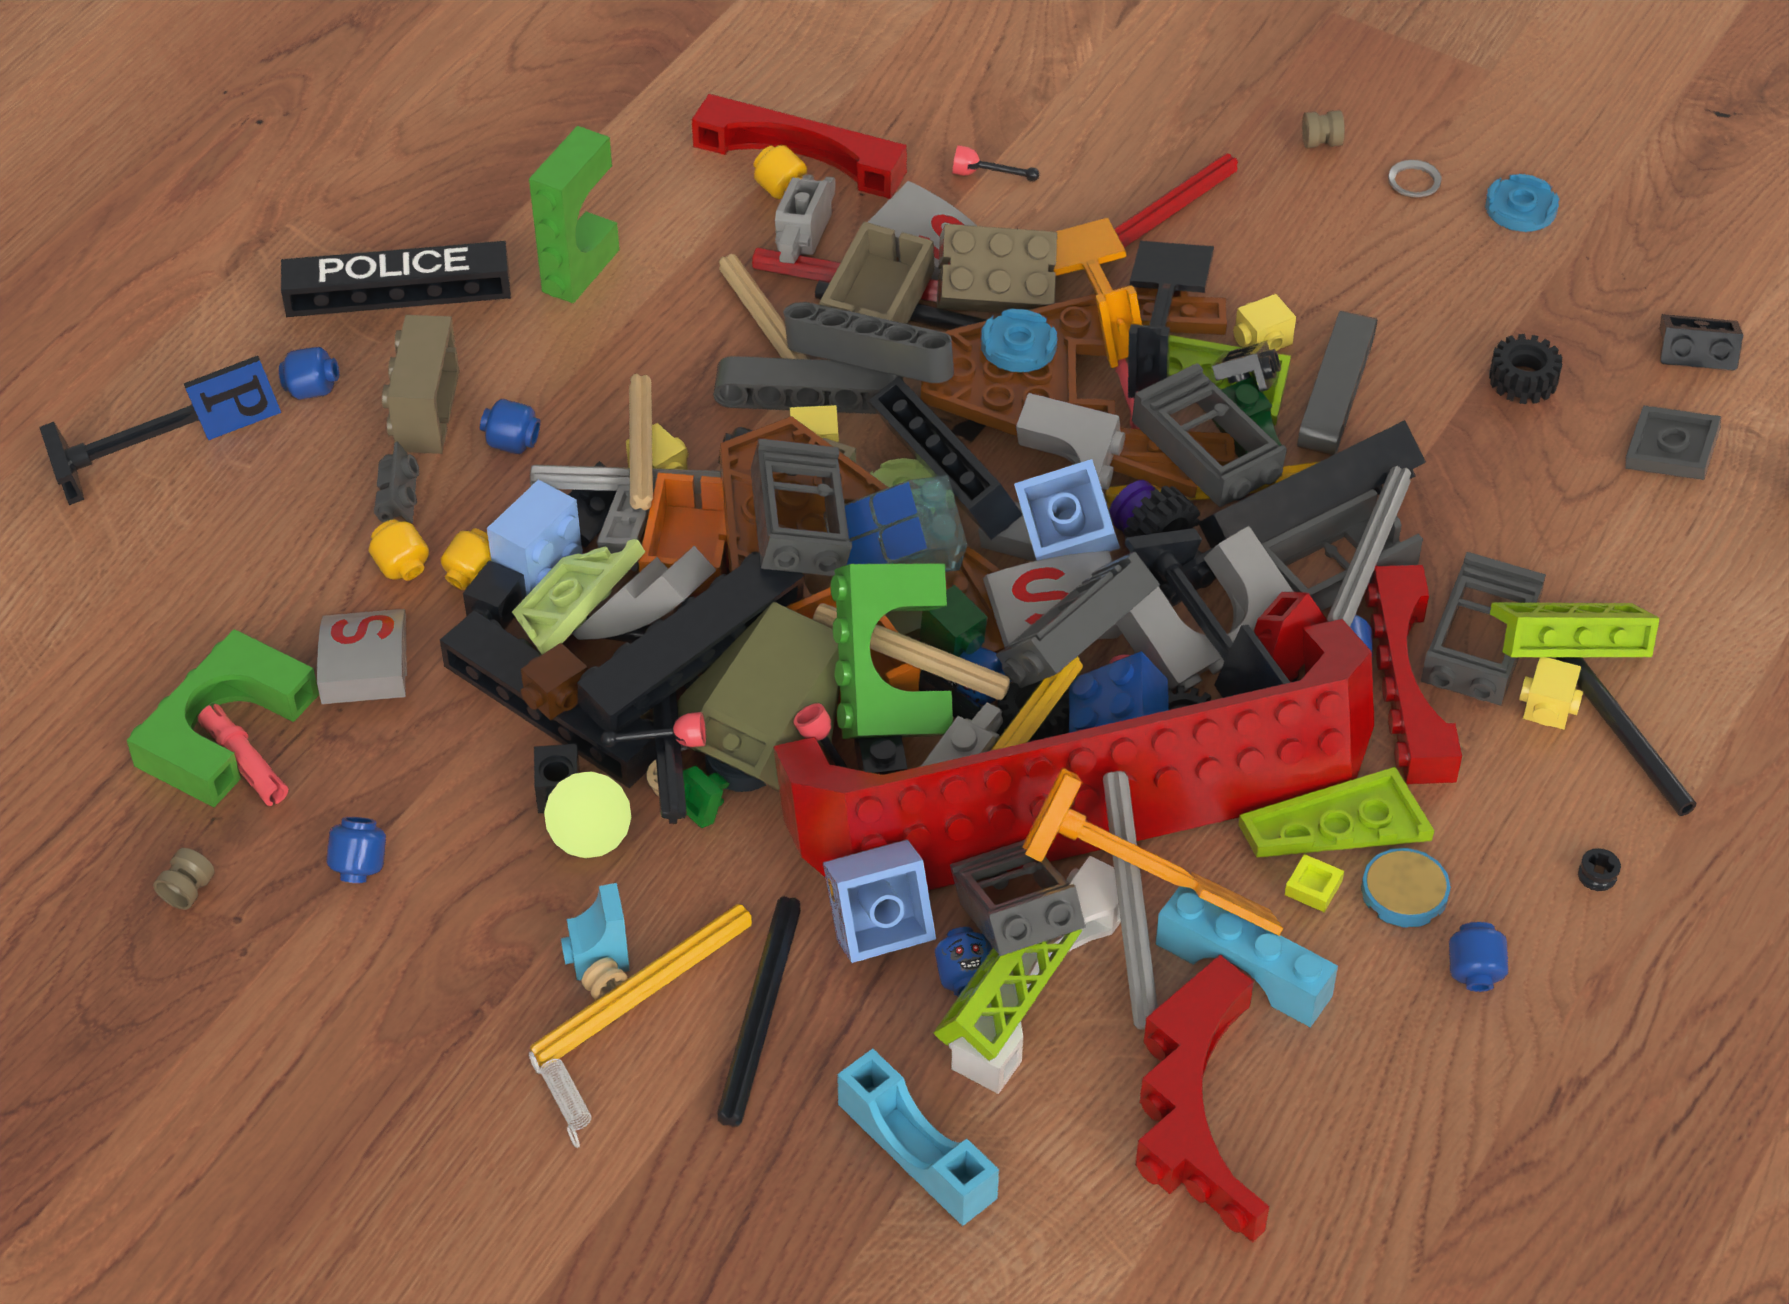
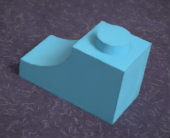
M617 883L599 886L598 896L593 905L581 915L567 919L569 937L561 938L565 965L574 963L577 981L582 980L583 974L593 963L606 957L612 958L618 964V969H622L624 972L630 971L625 922Z

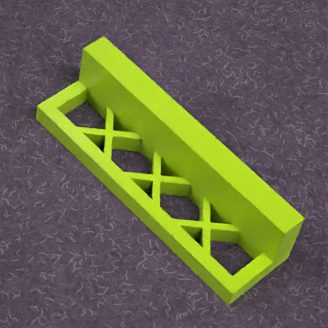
M1492 602L1490 615L1507 624L1502 652L1510 657H1652L1660 619L1633 603Z
M1082 930L1065 934L1059 944H1047L1044 941L1002 956L992 948L933 1034L945 1045L963 1037L988 1061L996 1058ZM1024 953H1037L1040 970L1038 975H1025L1022 961ZM1002 984H1015L1018 999L1016 1007H1003L1000 992ZM980 1016H993L996 1036L992 1042L974 1027Z

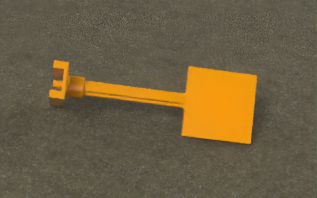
M1107 217L1056 231V266L1052 272H1056V276L1080 269L1085 271L1096 293L1095 297L1107 360L1110 367L1114 368L1118 367V360L1129 357V330L1131 324L1142 325L1137 293L1133 285L1112 290L1100 266L1102 263L1126 257L1125 249Z
M1061 768L1022 846L1026 849L1025 855L1042 862L1057 833L1072 840L1079 838L1174 885L1195 890L1200 898L1280 936L1283 927L1270 909L1194 872L1190 874L1184 868L1085 821L1086 816L1070 809L1082 782L1077 774Z

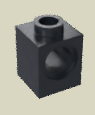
M488 561L463 592L466 617L471 612L476 611L487 619L496 620L505 630L515 618L512 611L527 596L524 574Z
M577 744L534 747V787L538 813H544L548 797L560 781L575 773H580Z

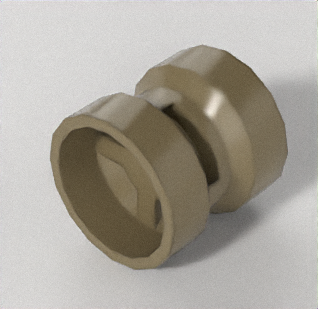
M1341 110L1328 111L1326 115H1319L1317 112H1304L1302 136L1305 148H1316L1323 143H1327L1331 147L1343 145L1344 119Z
M180 848L170 861V869L160 873L153 887L158 896L166 903L178 909L187 910L198 897L197 890L209 883L215 874V870L210 861L202 854L189 848Z

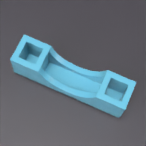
M1179 886L1159 912L1156 945L1193 965L1204 958L1223 956L1258 982L1265 991L1271 1007L1310 1028L1333 997L1338 965L1281 935L1278 936L1200 898L1195 890Z
M873 1048L837 1074L838 1105L962 1226L998 1199L999 1169L968 1139H965L963 1142H955L938 1132L914 1103L904 1078Z

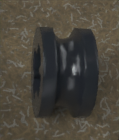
M1602 848L1591 849L1582 857L1581 865L1578 869L1579 880L1585 887L1591 890L1606 891L1612 888L1617 881V876L1621 869L1620 861L1609 850ZM1596 865L1605 868L1603 874L1594 871Z

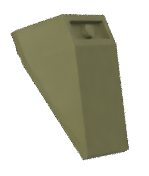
M772 602L680 696L677 702L678 717L687 713L702 712L706 728V745L687 748L697 753L702 752L764 782L770 788L780 792L773 746L805 739L793 723L795 716L803 708L815 703L824 706L831 719V729L828 738L832 741L840 686L837 685L835 680V665L839 660L838 643L833 638V629L776 602ZM818 741V743H819V745H820V747H821V749H822V751H823V753H824V755H825V757H826V759H827V761H828V760H829V754H828V752L826 751V749H825V747L823 746V744L821 743V741Z

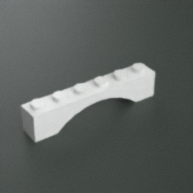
M1089 856L1080 870L1074 868L1066 879L1070 885L1074 884L1076 887L1086 928L1081 929V934L1069 951L1089 941L1112 935L1121 922L1114 867ZM1064 935L1047 940L1046 943L1059 944ZM1024 953L1022 961L1025 975H1038L1040 970L1037 953ZM1002 984L1000 992L1003 1007H1016L1018 999L1015 984ZM980 1016L974 1027L992 1042L996 1036L993 1016ZM1021 1021L997 1057L990 1061L963 1037L949 1044V1049L952 1050L951 1069L999 1094L1022 1062L1023 1031Z

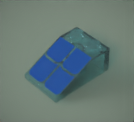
M948 475L907 480L844 504L849 542H852L847 565L945 564V572L960 570L967 541ZM825 511L823 514V518L827 533H829L827 514Z

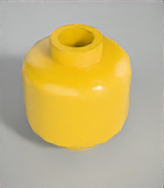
M785 145L766 147L753 163V167H755L754 179L775 199L783 198L792 177L801 179L804 174H807L806 164Z
M394 519L384 522L373 531L368 550L386 578L392 580L403 578L408 581L416 578L423 572L425 568L423 564L429 556V549L413 524L406 521L399 522Z
M473 528L471 531H460L442 554L440 559L441 565L447 572L445 579L454 587L465 590L487 562L491 561L486 532L477 528Z

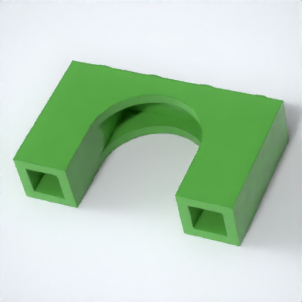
M580 126L574 128L529 178L542 292L573 304L620 250L617 222L587 211L578 219L579 212L587 195L612 167L610 137Z
M848 564L834 569L835 575L831 580V596L836 601L837 618L833 622V638L838 643L839 660L835 665V680L837 685L840 686L841 703L837 708V723L839 728L842 729L843 739L882 738L899 735L902 737H934L944 735L953 723L951 691H903L892 687L880 677L873 665L870 655V640L877 622L889 611H931L947 606L945 564Z
M233 629L223 641L218 642L213 647L211 653L197 668L192 669L186 675L184 681L169 696L162 699L157 709L142 724L134 728L127 739L134 767L214 808L240 781L241 777L234 752L199 735L193 730L198 722L200 712L209 705L213 708L214 704L221 705L228 702L245 701L260 705L294 722L319 696L314 668Z

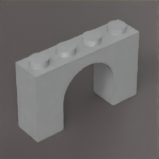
M1028 393L1016 425L1019 445L1062 456L1073 464L1092 459L1102 489L1108 490L1113 476V467L1110 466L1113 455L1119 456L1121 454L1125 441V432H1121L1119 416ZM1014 502L1022 513L1020 503ZM1023 515L992 540L979 528L981 548L1030 561H1037Z
M1250 526L1217 544L1204 557V560L1225 589L1232 603L1233 624L1230 632L1227 634L1232 642H1234L1241 625L1248 624L1254 631L1257 619L1281 592H1294ZM1159 586L1116 622V625L1134 652L1142 651L1168 678V689L1170 688L1171 691L1176 690L1177 687L1184 686L1185 693L1202 681L1199 675L1209 669L1214 675L1222 669L1224 660L1207 636L1192 630L1179 618Z

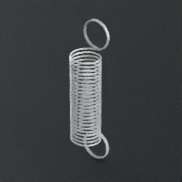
M529 1052V1058L536 1073L542 1074L568 1123L567 1131L573 1145L576 1148L580 1147L575 1130L585 1127L590 1122L592 1116L562 1060H549L539 1069L533 1052ZM557 1067H560V1068L555 1069V1070L551 1071L550 1073H548L550 1070H552V1069H554V1068H557ZM586 1115V1117H585L582 1121H580L579 1123L570 1124V1123L578 1122L579 1120H581V1119Z

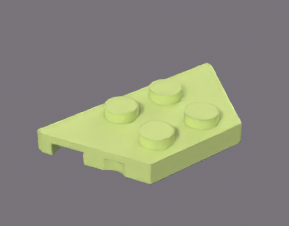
M632 539L627 541L625 548L620 552L611 554L605 546L593 549L585 554L578 553L562 557L512 613L543 655L553 647L563 643L574 630L578 629L586 621V617L611 594L612 588L646 551L639 540Z

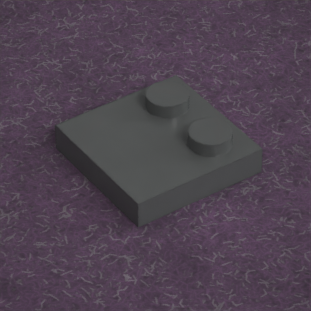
M1643 405L1626 455V469L1705 480L1721 429V416Z

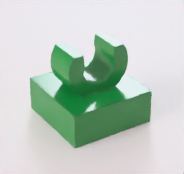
M697 766L683 770L686 815L700 828L714 824L718 808L724 803L722 798L724 791L722 789L727 788L729 782L719 773H712L707 776Z

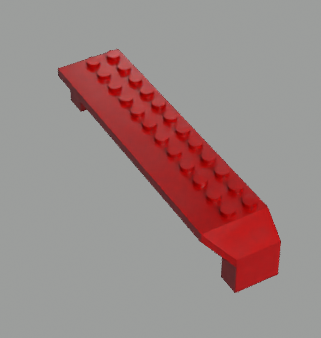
M1343 619L1303 627L1305 676L1300 681L886 775L830 765L815 737L773 746L783 819L801 858L824 877L823 862L908 840L923 859L928 890L955 884L950 864L1025 840L1061 768L1077 774L1082 782L1070 809L1086 816L1085 821L1108 832L1109 824L1103 777L1109 772H1125L1129 780L1136 842L1239 818L1240 814L1357 779L1374 728L1372 653ZM1057 833L1045 857L1051 862L1102 849L1079 838L1072 840ZM1023 865L1007 870V872L1023 868Z

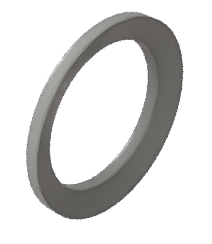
M1405 160L1398 162L1390 169L1388 181L1391 187L1400 194L1409 197H1425L1439 189L1441 174L1433 165L1427 162ZM1418 169L1428 173L1433 178L1434 184L1426 191L1410 192L1402 189L1396 183L1395 177L1403 170Z

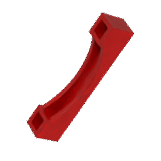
M708 94L691 119L693 147L726 155L728 151L765 149L772 145L774 147L785 145L794 154L816 159L842 171L857 183L858 191L891 199L907 173V145L721 96Z
M1423 565L1375 566L1372 583H1368L1365 590V604L1367 608H1373L1370 626L1373 639L1378 638L1379 640L1376 650L1377 668L1385 672V677H1383L1382 681L1383 700L1391 704L1388 714L1389 732L1391 735L1396 734L1398 741L1395 743L1394 749L1396 767L1403 768L1406 784L1457 783L1462 752L1456 723H1446L1429 705L1416 683L1408 656L1407 638L1415 623L1424 622L1429 600Z

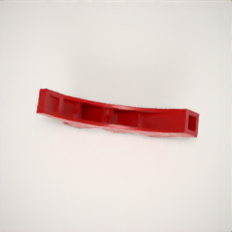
M1219 955L1146 1017L1143 1043L1156 1059L1161 1060V1062L1142 1078L1139 1103L1146 1114L1158 1123L1138 1140L1135 1165L1144 1179L1151 1184H1158L1169 1194L1183 1183L1195 1200L1207 1203L1220 1214L1222 1221L1229 1229L1236 1233L1241 1232L1251 1242H1254L1266 1230L1270 1206L1237 1180L1222 1159L1209 1129L1202 1095L1203 1076L1208 1061L1217 1043L1228 1028L1250 1007L1254 984L1252 979L1223 956Z

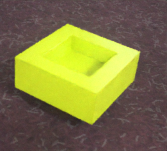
M1304 854L1286 884L1284 895L1325 913L1343 881L1344 871Z

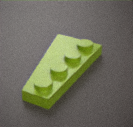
M1170 335L1169 377L1198 363L1203 368V374L1220 390L1235 383H1228L1227 378L1216 381L1212 365L1223 353L1243 347ZM1278 354L1281 371L1276 372L1277 379L1269 390L1263 391V394L1272 405L1271 417L1275 426L1278 420L1291 356ZM1251 372V377L1257 384L1255 373Z
M1396 767L1240 814L1238 824L1257 858L1426 842L1433 840L1435 831Z

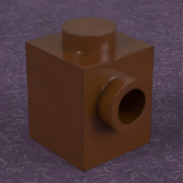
M560 643L543 655L533 658L526 666L521 668L523 688L521 689L522 697L533 710L539 709L546 717L552 720L562 712L569 711L577 705V682L588 668Z

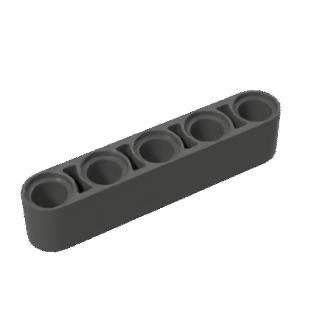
M809 302L793 303L784 309L787 346L794 352L929 383H941L949 380L954 375L951 336L947 333Z
M1339 311L1301 423L1297 447L1330 455L1337 454L1373 344L1377 318Z
M731 356L721 359L717 365L713 396L718 404L729 408L790 410V407L836 405L837 412L878 414L868 400L896 379L898 375L833 360Z

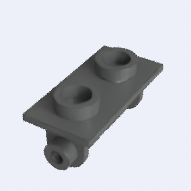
M399 442L394 443L393 454L385 455L378 463L377 487L380 491L376 492L374 513L381 522L393 520V518L402 515L407 522L412 524L414 506L417 504L415 491L416 479L419 476V466L414 456L408 455Z

